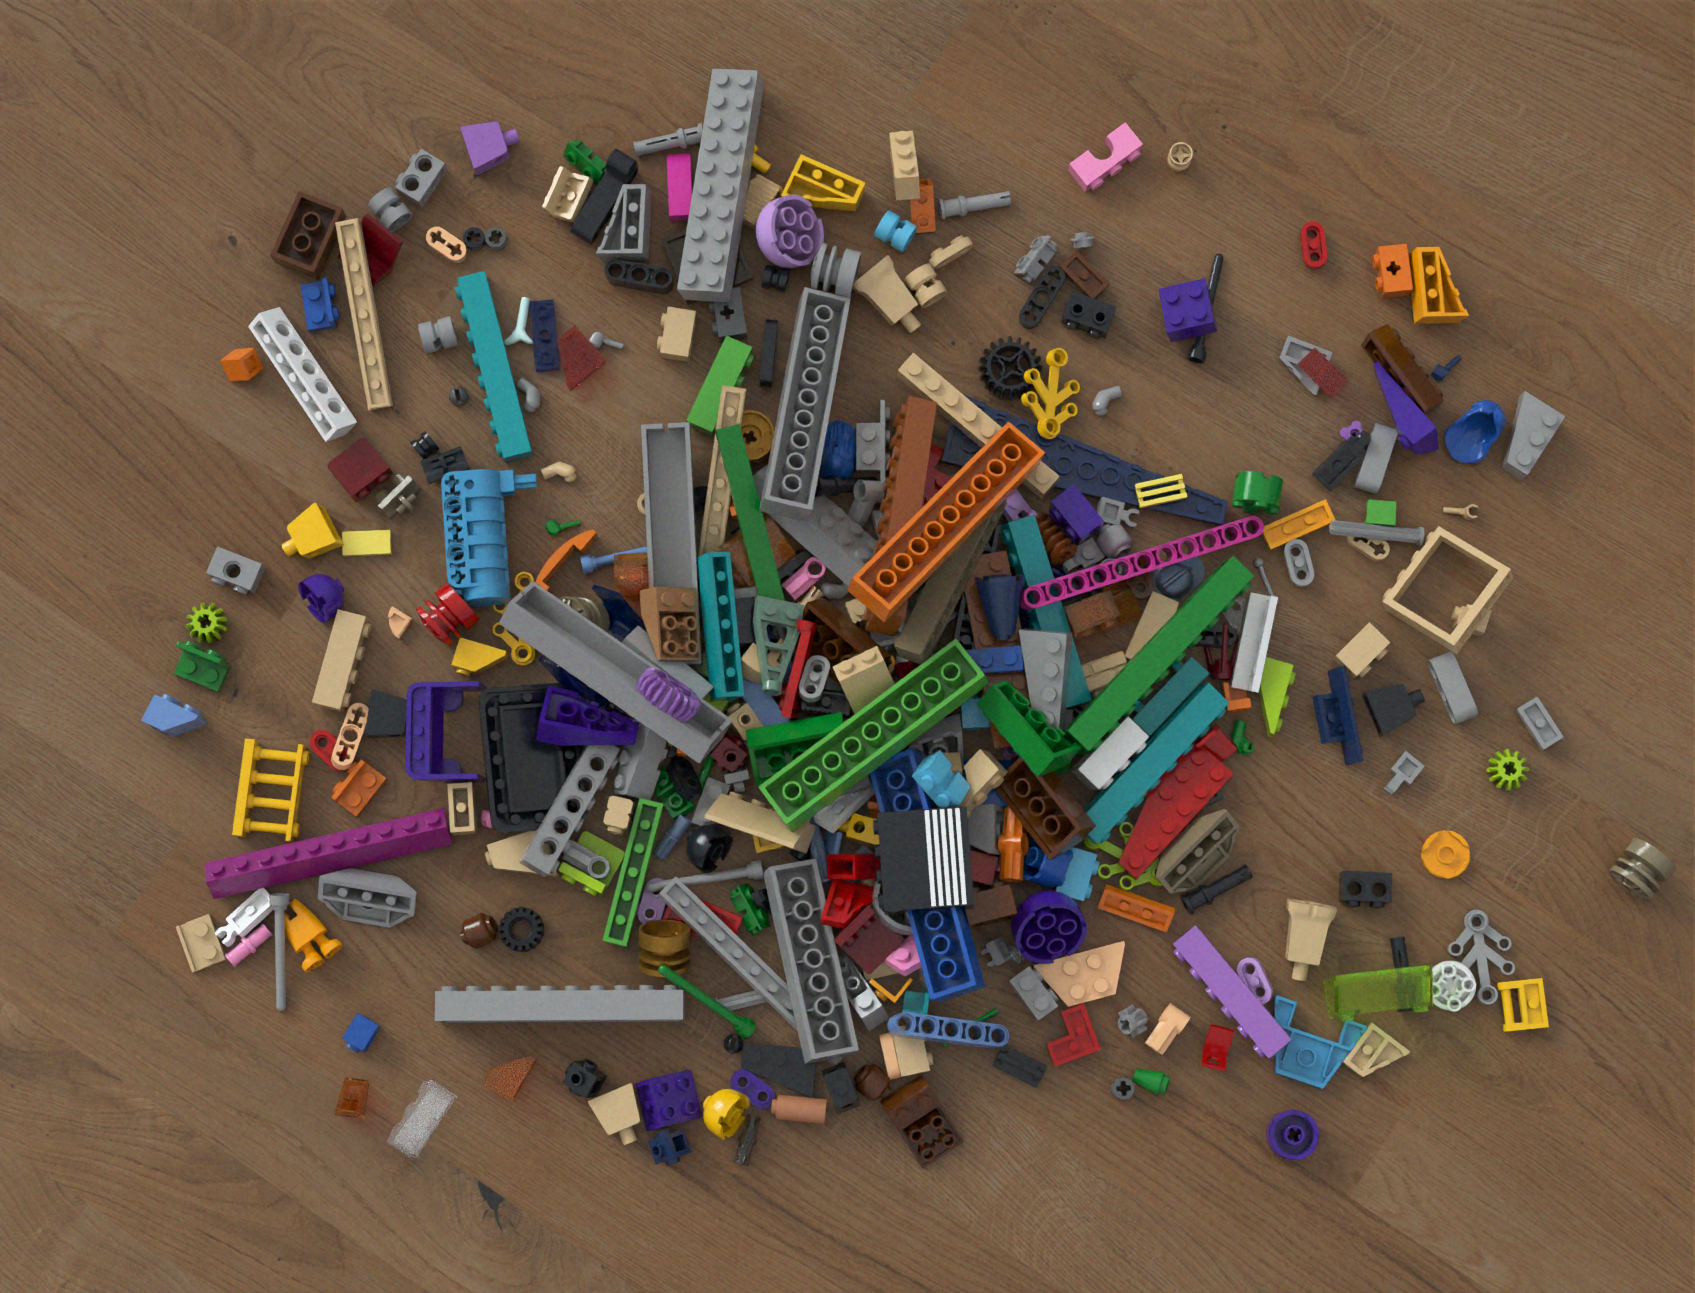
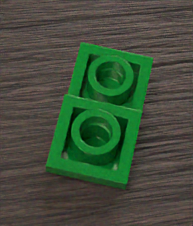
M666 765L660 769L661 772L654 791L673 820L676 821L679 814L685 816L694 810L695 807L691 801L684 800L677 794L667 773Z

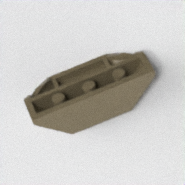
M1226 809L1194 819L1161 853L1156 873L1158 881L1170 894L1197 890L1198 886L1203 884L1231 856L1236 841V834L1240 828L1239 824Z

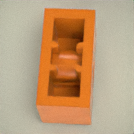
M1407 244L1379 246L1375 254L1372 255V265L1374 269H1377L1378 277L1375 278L1376 291H1380L1381 299L1409 296L1413 290ZM1391 267V270L1396 273L1392 275L1391 271H1387L1388 268Z

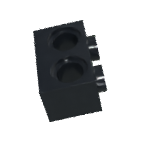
M1340 872L1339 902H1346L1345 906L1360 907V903H1370L1371 908H1385V904L1392 902V873ZM1349 883H1355L1359 887L1357 896H1353L1348 892L1347 887ZM1374 884L1382 886L1383 895L1381 897L1373 894L1372 887Z

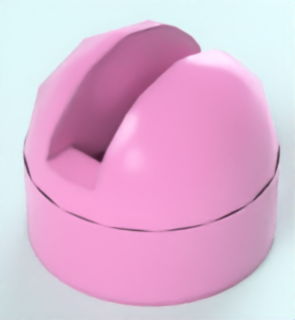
M482 809V825L493 828L489 810Z

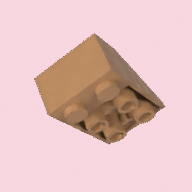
M653 587L640 590L641 616L657 659L700 661L696 588Z

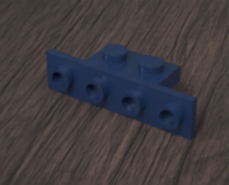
M1341 666L1328 671L1332 693L1316 695L1312 698L1321 744L1341 742L1345 765H1352L1364 761L1363 750L1359 740L1358 724L1355 719L1353 700L1349 688V678L1346 673V667Z

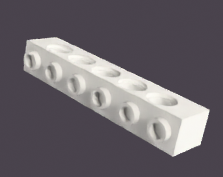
M278 307L259 313L248 326L322 438L325 442L347 435L357 423L356 419L282 309Z

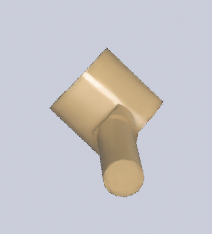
M1471 504L1465 508L1443 507V513L1462 515L1466 520H1472L1478 516L1470 515L1469 509L1475 510L1478 509V506Z

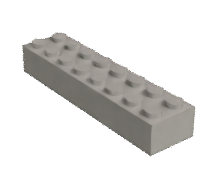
M811 859L771 866L763 872L804 1062L808 1064L852 1055L859 1051L832 927L823 925L820 921L826 900L817 860Z

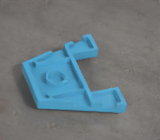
M1275 995L1274 1019L1292 1039L1290 1043L1275 1054V1073L1323 1089L1342 1061L1356 1045V1042L1364 1034L1367 1026L1345 1019L1338 1043L1290 1027L1297 1002Z

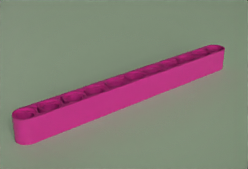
M1250 516L1030 586L1022 590L1020 607L1024 610H1032L1253 539L1262 534L1264 529L1263 522L1259 517ZM1247 523H1250L1253 527L1252 534L1246 529ZM1225 530H1228L1231 533L1232 537L1230 541L1227 540L1225 537ZM1204 536L1210 541L1209 548L1203 544ZM1182 543L1188 547L1187 555L1181 550ZM1160 550L1164 551L1167 555L1165 562L1159 557ZM1139 557L1145 562L1144 569L1140 568L1137 563ZM1117 564L1123 568L1122 576L1118 575L1115 570ZM1095 571L1101 575L1100 583L1094 580L1093 574ZM1072 578H1075L1076 580H1078V582H1079V589H1078V590H1076V589H1074V588L1072 587V585H1071V580H1072ZM1050 585H1053L1054 587H1056V589H1057V596H1056V597H1053L1052 595H1050V593H1049V587H1050ZM1028 592H1030V593H1032V594L1034 595V597H1035V602H1034V604H1030V603L1028 602V600H1027V593H1028Z

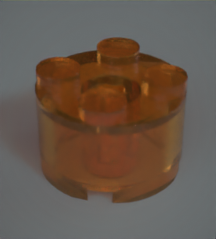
M647 552L614 555L616 601H640V590L649 589Z

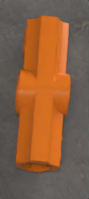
M1008 806L1004 808L1003 834H1000L998 838V850L1001 855L1000 880L1003 882L1019 883L1023 880L1024 855L1028 852L1029 841L1025 834V827Z

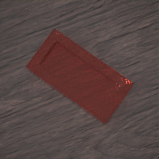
M1313 348L1297 364L1330 399L1348 382L1316 348Z

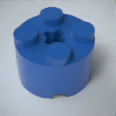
M1032 837L1029 840L1028 852L1024 855L1023 879L1045 888L1062 886L1069 863L1073 859V851L1069 849L1055 859L1050 860Z

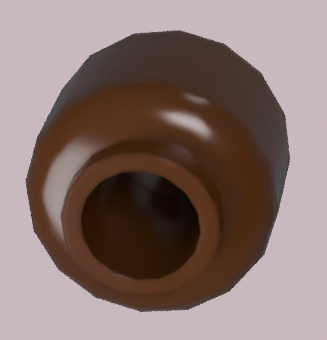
M479 913L463 922L460 936L466 945L469 944L472 948L479 949L496 939L498 926L492 916Z
M875 1064L862 1066L854 1077L856 1090L870 1101H875L878 1098L884 1099L891 1090L889 1086L891 1079L888 1077V1074Z

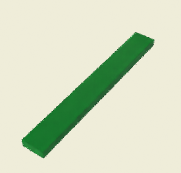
M740 424L716 429L715 433L757 596L785 601L763 513L759 511L760 502Z

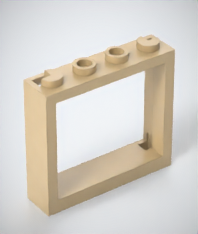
M1438 526L1435 532L1429 533L1423 548L1414 553L1408 568L1403 569L1399 573L1397 583L1393 588H1389L1385 592L1382 602L1387 612L1457 654L1511 582L1513 575L1511 569ZM1442 541L1496 573L1451 635L1397 603Z

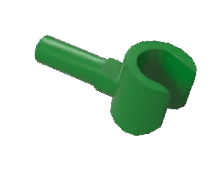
M553 519L546 523L545 528L549 535L556 536L565 529L580 526V521L576 520L559 525L557 520Z

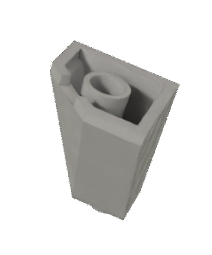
M995 804L979 805L970 812L971 815L968 818L970 845L989 854L1001 856L998 850V838L1000 834H1003L1004 808L1006 807Z

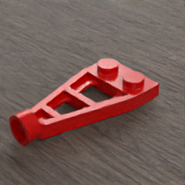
M798 619L796 629L800 630L801 636L786 694L781 697L779 704L782 717L797 718L800 716L802 698L799 696V683L806 662L811 656L813 637L817 627L815 622Z

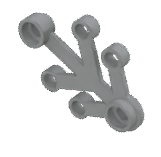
M1472 910L1464 918L1465 929L1455 942H1451L1448 945L1447 952L1453 957L1461 955L1463 946L1473 935L1474 946L1461 963L1470 968L1475 960L1477 961L1480 988L1476 994L1477 999L1481 1004L1489 1005L1497 1000L1498 992L1495 987L1490 985L1487 959L1499 967L1500 973L1505 976L1514 973L1515 965L1509 960L1506 961L1488 947L1484 942V935L1493 940L1496 948L1500 951L1509 950L1512 942L1510 938L1502 936L1489 926L1488 916L1483 911ZM1473 918H1478L1480 920V925L1478 927L1472 924ZM1501 939H1505L1507 941L1506 948H1502L1499 943ZM1454 944L1459 947L1457 954L1451 951V947ZM1505 963L1511 966L1509 973L1503 970ZM1485 990L1490 993L1488 1000L1482 997V993Z

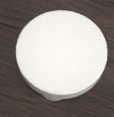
M1444 961L1435 965L1428 973L1426 991L1430 1000L1436 1006L1444 1010L1456 1012L1473 999L1476 991V982L1472 972L1464 964L1457 961Z

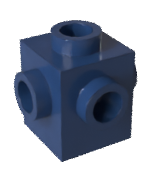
M669 1128L657 1132V1138L648 1141L655 1165L665 1162L666 1166L681 1162L680 1156L692 1153L685 1129L671 1133Z

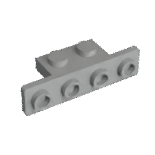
M880 400V423H856V472H880V481L884 484L886 479L885 468L890 453H885V444H890V430H885V421H890V407H885V400Z

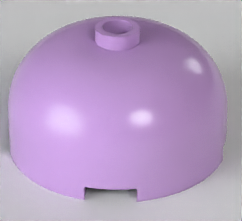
M787 195L772 200L761 210L756 222V239L761 252L770 262L783 268H796L810 264L824 242V229L821 218L817 219L816 214L811 208L813 204L800 195Z

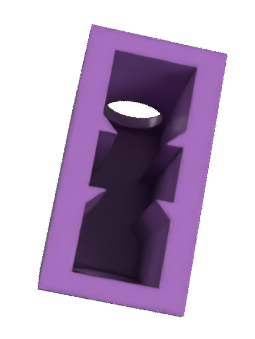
M496 121L460 127L476 175L508 160L510 156L506 146L520 142L516 129L502 133L499 123Z

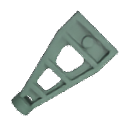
M757 596L754 603L753 626L763 684L762 693L777 696L782 693V681L800 634V630L796 628L798 619L802 620L804 605ZM768 624L786 628L787 634L783 644L769 641L766 629ZM767 650L782 653L779 667L768 665Z

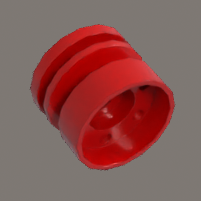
M444 583L434 592L440 603L435 605L427 599L424 602L431 611L427 614L421 606L416 611L425 627L438 640L451 647L454 642L448 637V634L452 632L460 639L461 635L456 627L460 624L465 629L470 630L480 621V618L448 583Z

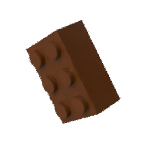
M298 191L270 254L274 262L319 280L338 237L335 222L345 221L347 217L343 208Z
M1003 882L991 884L987 890L981 892L979 888H974V909H964L970 929L1009 920L1017 914L1010 884L1004 886Z

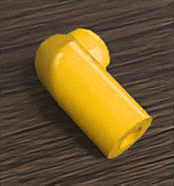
M755 145L752 166L765 174L771 164L755 154L758 150V147Z

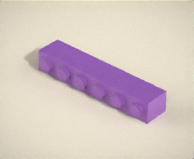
M1196 925L1173 943L1176 947L1173 951L1182 963L1187 960L1192 966L1189 970L1198 982L1202 979L1207 984L1206 992L1214 1001L1218 998L1224 1006L1221 1010L1230 1020L1233 1017L1240 1024L1237 1029L1246 1039L1249 1036L1256 1043L1253 1048L1262 1058L1264 1056H1267L1268 1059L1272 1058L1292 1041L1290 1036Z

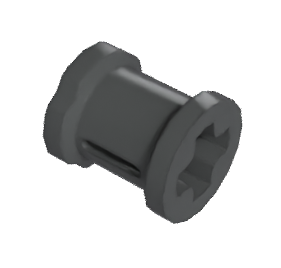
M1125 1077L1116 1079L1111 1085L1112 1095L1119 1100L1129 1099L1135 1090L1134 1083ZM1121 1082L1124 1083V1086L1129 1087V1091H1125V1096H1122V1093L1116 1090V1087L1120 1086Z

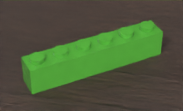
M639 798L602 940L605 943L625 948L629 947L665 808L662 803Z

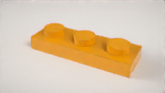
M1325 499L1264 526L1262 536L1269 551L1287 544L1293 539H1298L1328 526L1332 520L1336 519Z

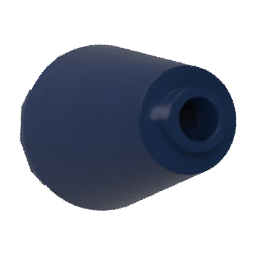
M1010 574L982 576L983 581L982 578L975 577L976 588L990 635L996 636V640L1010 639V635L1015 634L1024 581L1023 574H1016V576H1010Z

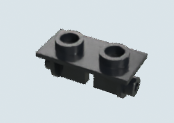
M1004 1045L1001 1047L993 1067L1037 1088L1047 1065Z

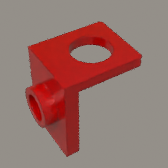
M1217 724L1199 738L1196 743L1198 748L1202 745L1221 763L1237 750L1234 743Z
M1210 1024L1202 1050L1201 1066L1225 1072L1227 1054L1234 1035L1233 1029ZM1209 1059L1215 1060V1061L1219 1062L1220 1064H1214V1063H1211V1062L1208 1061V1060H1209Z

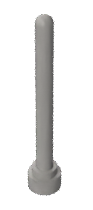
M756 860L750 861V864L743 868L678 879L686 887L743 877L753 878V881L763 879L761 861ZM673 879L648 883L646 890L648 892L662 891Z
M274 893L269 894V905H272V910H275L276 1008L279 1011H284L286 1009L285 910L287 905H289V894Z

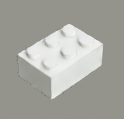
M1128 716L1123 719L1120 718L1118 720L1120 723L1118 728L1112 734L1104 735L1101 738L1104 741L1095 752L1092 751L1090 754L1087 752L1070 770L1090 790L1106 789L1114 780L1112 775L1118 771L1122 772L1130 764L1128 760L1130 756L1135 753L1139 754L1147 746L1145 741L1149 736Z

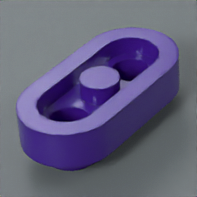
M738 1070L732 1075V1089L748 1096L751 1104L759 1109H767L772 1106V1099H775V1093L769 1085L748 1070ZM741 1077H745L748 1081L744 1087L738 1084V1080ZM760 1092L767 1093L768 1097L765 1101L758 1099Z

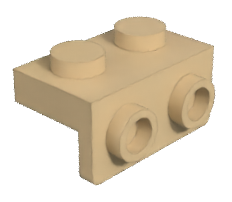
M560 166L544 199L542 208L553 218L574 223L582 210L594 181L590 177L571 173L565 167Z

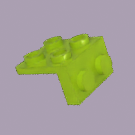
M584 831L577 843L605 858L611 865L610 875L604 880H597L567 861L566 863L562 862L558 871L563 874L561 878L574 885L577 881L585 885L583 890L591 895L596 896L597 893L604 895L624 859L625 852L590 832ZM598 862L593 867V871L597 875L603 874L606 870V865L603 862Z

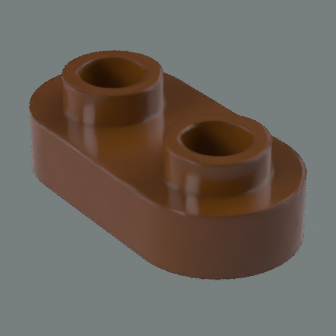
M1139 557L1137 563L1140 568L1144 569L1145 562ZM1149 572L1125 580L1130 595L1137 600L1147 599L1153 591V582ZM1139 584L1143 585L1145 591L1138 592L1136 586Z

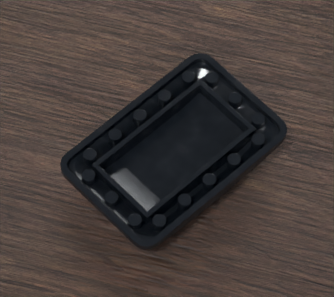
M568 683L492 687L485 689L479 696L481 736L490 820L492 827L499 833L538 830L581 755V745L560 746L536 741L538 723L548 686L574 691V688ZM580 780L578 787L581 791L586 792L585 781ZM567 801L566 807L568 811L576 813L577 805L573 801ZM587 810L584 811L581 817L584 819L583 823H585L588 817ZM555 822L554 824L555 829L565 828L561 822Z

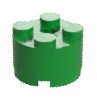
M1239 472L1235 476L1232 507L1243 509V513L1255 515L1257 511H1264L1265 514L1278 515L1283 479L1275 475H1271L1269 479L1263 476L1261 472Z

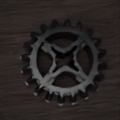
M1008 336L1007 343H1004V340L999 338V346L991 342V350L985 348L983 353L986 357H980L979 362L983 365L978 367V371L984 373L980 376V381H987L984 384L985 389L993 387L991 395L994 396L997 391L1001 392L999 399L1003 400L1005 394H1009V401L1013 400L1014 394L1017 395L1018 399H1021L1022 391L1027 393L1031 391L1030 387L1035 388L1033 384H1028L1024 380V370L1019 365L1021 359L1024 357L1030 369L1035 368L1040 372L1043 366L1037 363L1041 361V356H1034L1037 352L1036 348L1028 350L1030 342L1027 341L1024 345H1020V337L1017 338L1016 343H1012L1011 336ZM1004 352H1015V355L1010 358L1002 355L998 356ZM992 361L997 364V367L1002 372L998 380L991 371ZM1015 363L1014 370L1005 375L1006 368ZM1030 373V377L1034 379L1033 374ZM1011 379H1015L1019 382L1023 381L1018 385H1005V383Z

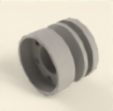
M822 243L812 265L810 276L811 289L818 290L820 283H824L823 292L828 293L830 286L834 285L835 295L852 298L854 292L852 286L857 280L862 252L846 248L842 258H839L837 246L834 245L831 254L827 255L828 244Z

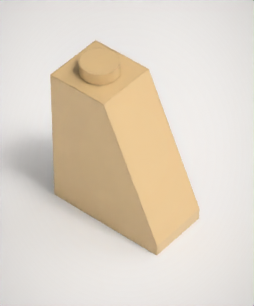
M537 830L528 831L488 844V851L485 852L488 865H493L494 869L500 871L539 875L519 863ZM543 843V852L547 855H552L550 844ZM556 869L554 874L549 873L547 876H558V869Z

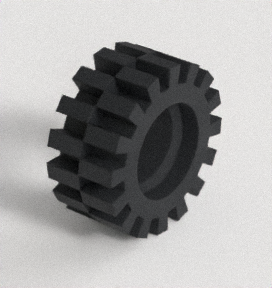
M524 907L513 908L504 914L503 919L501 918L499 926L500 938L507 947L518 952H527L530 949L536 948L537 944H540L541 938L544 936V924L541 917L532 909ZM519 920H525L531 926L529 936L524 939L516 938L512 932L513 925Z

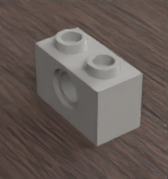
M217 546L206 573L212 577L211 582L223 587L225 583L234 586V591L247 595V592L255 594L266 567L259 562ZM235 567H239L241 570L239 576L230 578V571Z

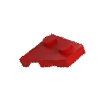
M833 879L820 918L821 924L845 929L873 902L874 887Z

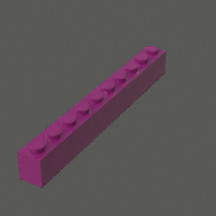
M442 808L204 863L206 884L213 899L444 847L453 844L450 824L445 810Z

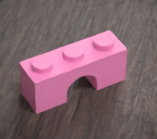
M1126 122L1106 137L1105 144L1112 153L1109 158L1099 160L1087 150L1069 164V173L1085 192L1090 188L1092 190L1097 189L1103 184L1105 177L1109 174L1111 176L1116 175L1123 168L1121 165L1127 161L1131 163L1141 155L1140 151L1143 143Z

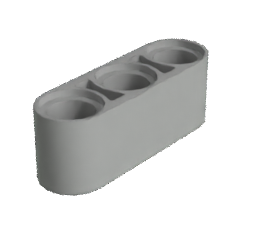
M1375 422L1370 434L1372 440L1366 446V453L1363 455L1364 458L1361 461L1354 487L1373 494L1378 493L1398 434L1396 429Z
M1450 651L1427 661L1429 670L1451 721L1456 725L1478 716L1476 704L1454 654Z

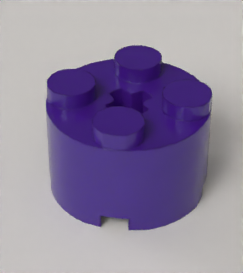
M1282 1111L1276 1114L1266 1127L1268 1146L1273 1153L1283 1159H1304L1311 1155L1317 1146L1319 1139L1318 1126L1310 1115L1302 1111ZM1289 1129L1297 1131L1298 1134L1295 1135V1141L1288 1139Z

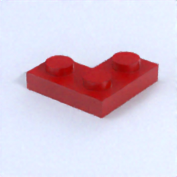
M1084 1003L1060 1012L1068 1036L1046 1043L1054 1067L1101 1050Z

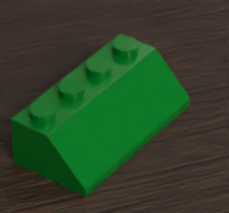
M838 712L745 730L756 786L763 784L843 724L842 713Z

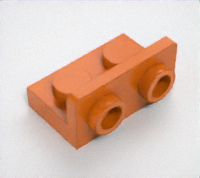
M362 759L359 762L355 761L347 771L348 777L344 782L339 781L332 790L334 795L331 797L357 818L387 781V778Z

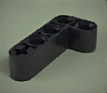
M615 149L608 158L606 173L570 230V233L591 245L595 242L613 214L612 211L622 185L631 184L639 170L637 160L618 149Z

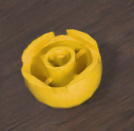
M721 1089L712 1096L709 1095L703 1104L704 1123L709 1131L725 1140L724 1136L732 1137L745 1120V1117L741 1115L744 1108L749 1109L750 1099L745 1094L734 1089Z

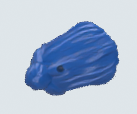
M1490 400L1478 401L1458 421L1447 428L1444 439L1453 460L1463 464L1480 462L1485 458L1490 447L1499 438L1506 424L1505 412H1503L1500 405Z
M835 420L827 426L818 476L827 478L830 475H837L839 478H851L856 466V429L848 423Z

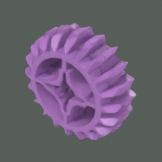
M647 668L636 684L638 691L647 701L680 721L691 720L701 705L699 697L692 692V689L658 668Z

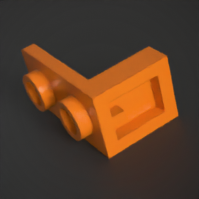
M919 179L920 198L910 199L911 223L918 226L916 233L934 232L936 225L932 179Z

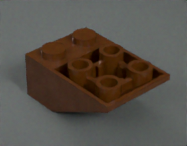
M922 1075L880 1101L922 1169L964 1142Z

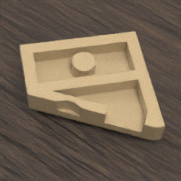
M1370 1023L1342 1063L1359 1076L1364 1077L1408 1055L1410 1051L1375 1024Z

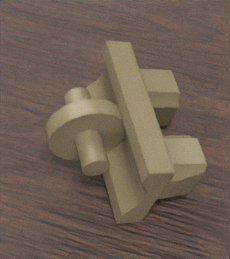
M398 473L391 482L396 488L390 494L384 489L375 496L379 503L378 507L390 519L397 513L401 514L406 508L413 512L415 508L411 503L417 498L415 495L421 490L409 475L405 477Z

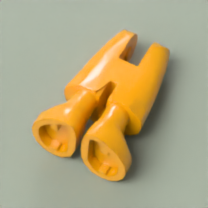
M295 898L289 903L297 916L291 920L285 913V935L296 953L303 951L305 960L302 962V969L305 973H308L325 962L323 957L312 946V940L317 943L326 959L334 956L342 948L343 944L338 939L329 940L324 935L328 929L303 903Z

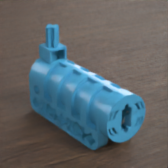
M490 469L448 472L441 481L448 582L452 589L459 596H462V599L470 607H490L509 603L511 596L504 496H515L518 489L537 488L536 474L515 475L513 470L497 471ZM455 509H460L459 512L452 513ZM454 526H458L459 529H461V531L458 532V531H457V528L454 527ZM457 536H458L459 542L462 541V543H458L457 540H455L454 537H457ZM464 555L461 560L455 561L458 556ZM457 572L461 573L464 579L461 580V576Z

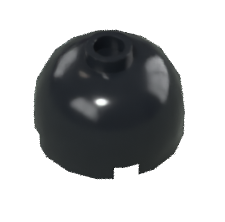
M704 824L697 829H693L687 836L686 850L689 861L703 873L712 872L718 867L715 863L719 857L724 860L729 853L733 843V837L730 836L732 833L718 824Z

